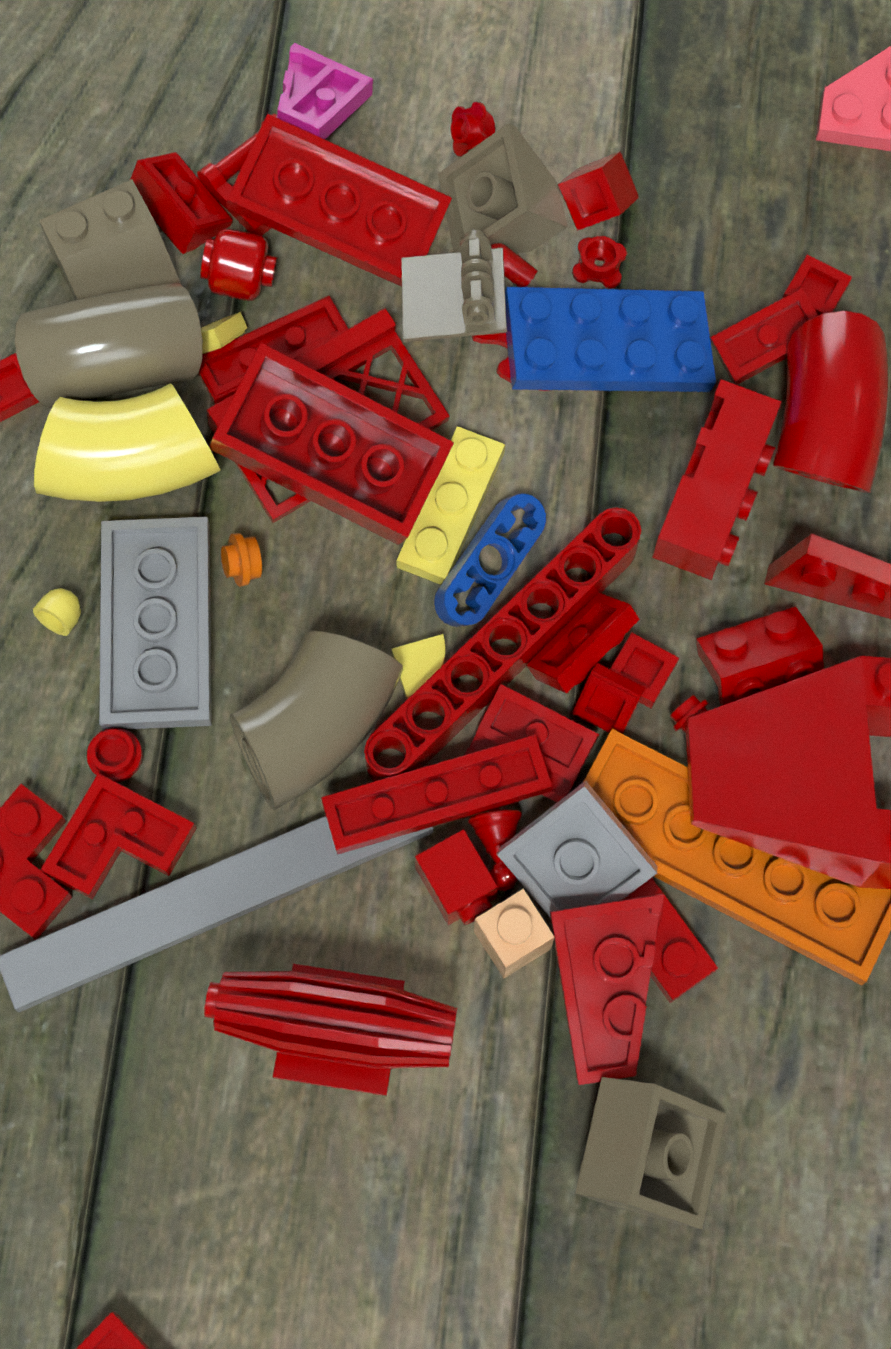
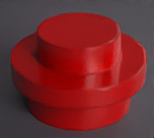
M109 728L101 731L91 740L87 749V762L92 772L96 776L99 773L114 782H122L132 777L142 763L143 752L138 739L131 732L122 728Z

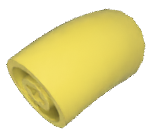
M170 383L153 392L118 401L93 402L60 397L54 403L41 434L34 469V487L37 494L67 500L97 502L135 500L165 494L192 485L221 470L184 402Z

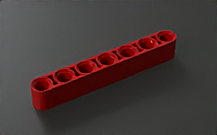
M615 507L600 513L371 734L366 741L364 754L367 773L372 782L424 767L493 700L500 684L507 686L598 592L602 593L630 566L636 556L641 535L640 522L632 512ZM615 533L623 536L628 543L618 547L611 546L602 537L606 534ZM580 568L587 571L592 578L586 582H575L566 575V572L570 569ZM542 603L552 607L555 614L550 618L542 619L533 616L528 609L534 604ZM507 639L514 642L519 649L515 653L505 656L493 651L491 645L497 640ZM469 675L478 679L481 686L474 692L466 693L456 689L452 683L460 676ZM433 712L438 714L443 719V722L436 729L423 730L414 723V720L421 713ZM386 749L398 750L405 757L399 766L390 769L383 768L375 761L377 755Z

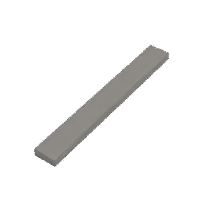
M324 816L0 955V972L14 1009L17 1012L24 1011L432 834L433 827L337 855L327 817Z

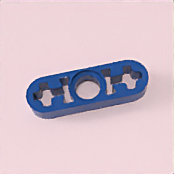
M518 494L501 500L493 509L436 592L434 599L435 610L444 623L453 627H462L476 624L484 618L544 530L546 513L543 505L537 498L529 494ZM523 509L525 513L522 521L527 527L512 531L507 539L500 536L499 534L509 532L515 523L516 518L511 511ZM486 545L493 546L501 555L502 565L499 572L495 575L487 574L479 563L480 552ZM473 582L484 585L473 588L467 596L465 603L470 607L469 611L458 613L455 611L458 601L453 597V594L466 592Z

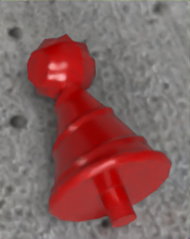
M498 807L470 817L468 823L472 825L475 834L480 838L486 848V852L495 863L489 873L498 886V890L506 891L513 888L518 879L500 859L497 852L502 845L515 836L522 813L518 810H499Z

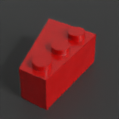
M720 379L710 413L704 427H701L695 443L696 447L685 474L681 478L658 536L652 557L709 580H712L718 563L725 566L730 564L740 538L731 534V530L736 518L747 521L758 491L749 488L754 473L765 476L776 447L766 444L782 402Z

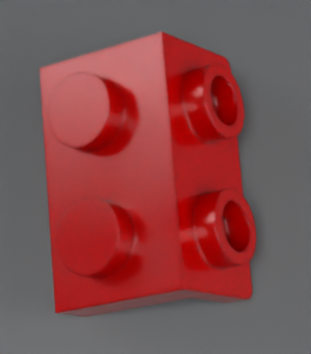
M796 606L696 638L698 656L718 687L720 706L824 669L823 644Z

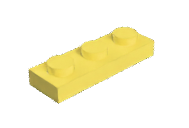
M458 426L451 438L454 444L396 560L397 568L440 585L457 562L505 453V444Z

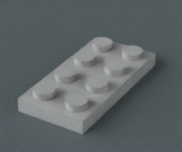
M208 517L101 521L99 725L102 730L109 728L148 729L212 726L210 523Z

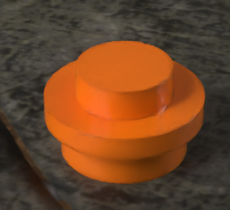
M241 533L231 534L228 545L221 548L223 571L227 578H234L237 586H247L250 580L258 579L262 575V559L259 545L254 536L243 537Z

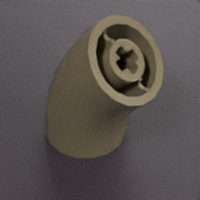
M180 283L123 290L60 303L22 313L16 323L15 347L23 378L36 399L42 405L51 409L60 397L85 401L148 387L190 381L199 373L202 361L203 340L200 320L191 296Z
M310 631L305 634L296 655L278 680L254 701L230 714V722L241 753L260 792L271 809L276 810L305 794L331 775L354 753L374 728L391 700L403 672L401 663L383 651L360 641L337 634Z

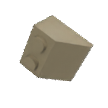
M132 179L39 220L50 252L75 300L170 283L181 284L156 223Z
M602 1077L575 1194L612 1207L702 1230L726 1113L657 1084Z

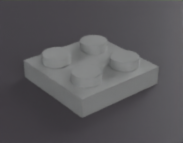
M584 781L507 841L497 852L500 859L549 917V911L622 900L657 874L658 866L587 781Z

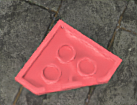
M891 46L824 88L819 111L817 141L891 151Z

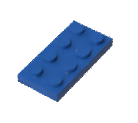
M506 287V338L512 390L710 392L716 384L704 291Z

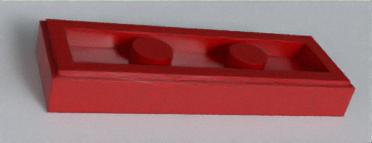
M327 296L240 336L222 348L202 354L198 375L214 405L235 394L261 342L295 360L346 331L348 327L331 297Z

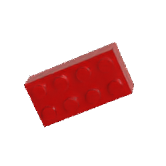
M261 342L212 438L210 450L400 545L408 538L454 442Z

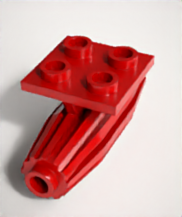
M293 963L292 971L223 973L220 983L210 982L205 1000L204 1017L214 1019L213 1027L216 1032L276 1051L273 1071L274 1079L387 1096L391 1068L449 1067L457 1008L405 991V981Z

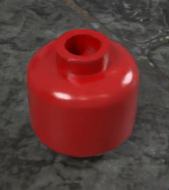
M222 229L218 232L215 239L207 238L200 278L208 280L210 291L216 295L253 301L259 296L262 286L272 287L277 257L268 255V243L263 236L232 229Z

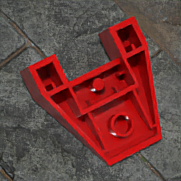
M859 656L687 719L685 725L691 825L857 887L891 889V810L877 809L869 737H891V658Z

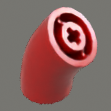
M849 311L823 313L801 325L792 334L786 347L788 361L786 406L773 466L783 471L830 485L871 493L879 463L887 415L888 362L885 334L876 321L862 313Z

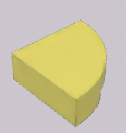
M241 312L201 328L203 340L202 354L222 348L245 333L247 325Z
M443 634L392 648L393 658L403 666L400 682L406 700L444 665L445 639Z

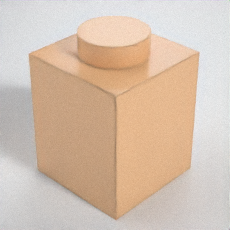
M524 889L475 918L474 933L503 978L508 977L551 950L555 937Z

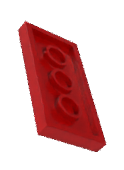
M267 113L230 191L226 208L402 287L401 258L428 255L452 197Z

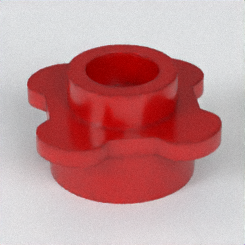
M474 102L471 108L465 109L458 106L454 109L451 118V137L454 141L453 150L457 156H463L495 133V122L491 113L486 111L484 104L481 102Z
M605 236L582 239L578 243L577 248L580 254L579 263L574 265L572 270L574 279L580 283L588 281L599 282L606 288L618 286L622 279V275L619 272L620 263L626 259L627 255L625 247ZM600 260L603 261L604 264L602 266H598L595 264V261Z

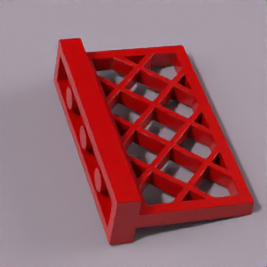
M386 308L295 359L335 381L342 379L360 384L359 393L362 395L365 393L366 386L396 393L392 408L395 412L398 411L401 394L423 399L432 415L418 424L431 431L449 420V414L395 332L396 324ZM391 350L402 366L399 383L369 376L372 360ZM365 365L363 374L353 372ZM406 374L414 387L404 384ZM234 394L207 409L208 426L213 434H215ZM235 462L272 523L311 502L296 493V495L276 506L266 490L268 479L262 476L260 480L255 472Z

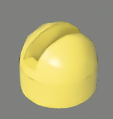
M59 588L46 593L33 608V613L49 630L59 635L67 636L77 624L81 615L78 598L71 591Z

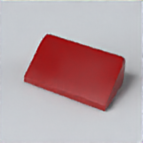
M177 152L137 161L130 180L132 179L154 221L182 254L195 250L204 244L207 238H213L220 230L231 226L233 222L231 217Z

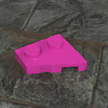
M294 43L290 46L288 70L285 71L283 93L280 95L277 118L322 139H326L372 96L373 78Z

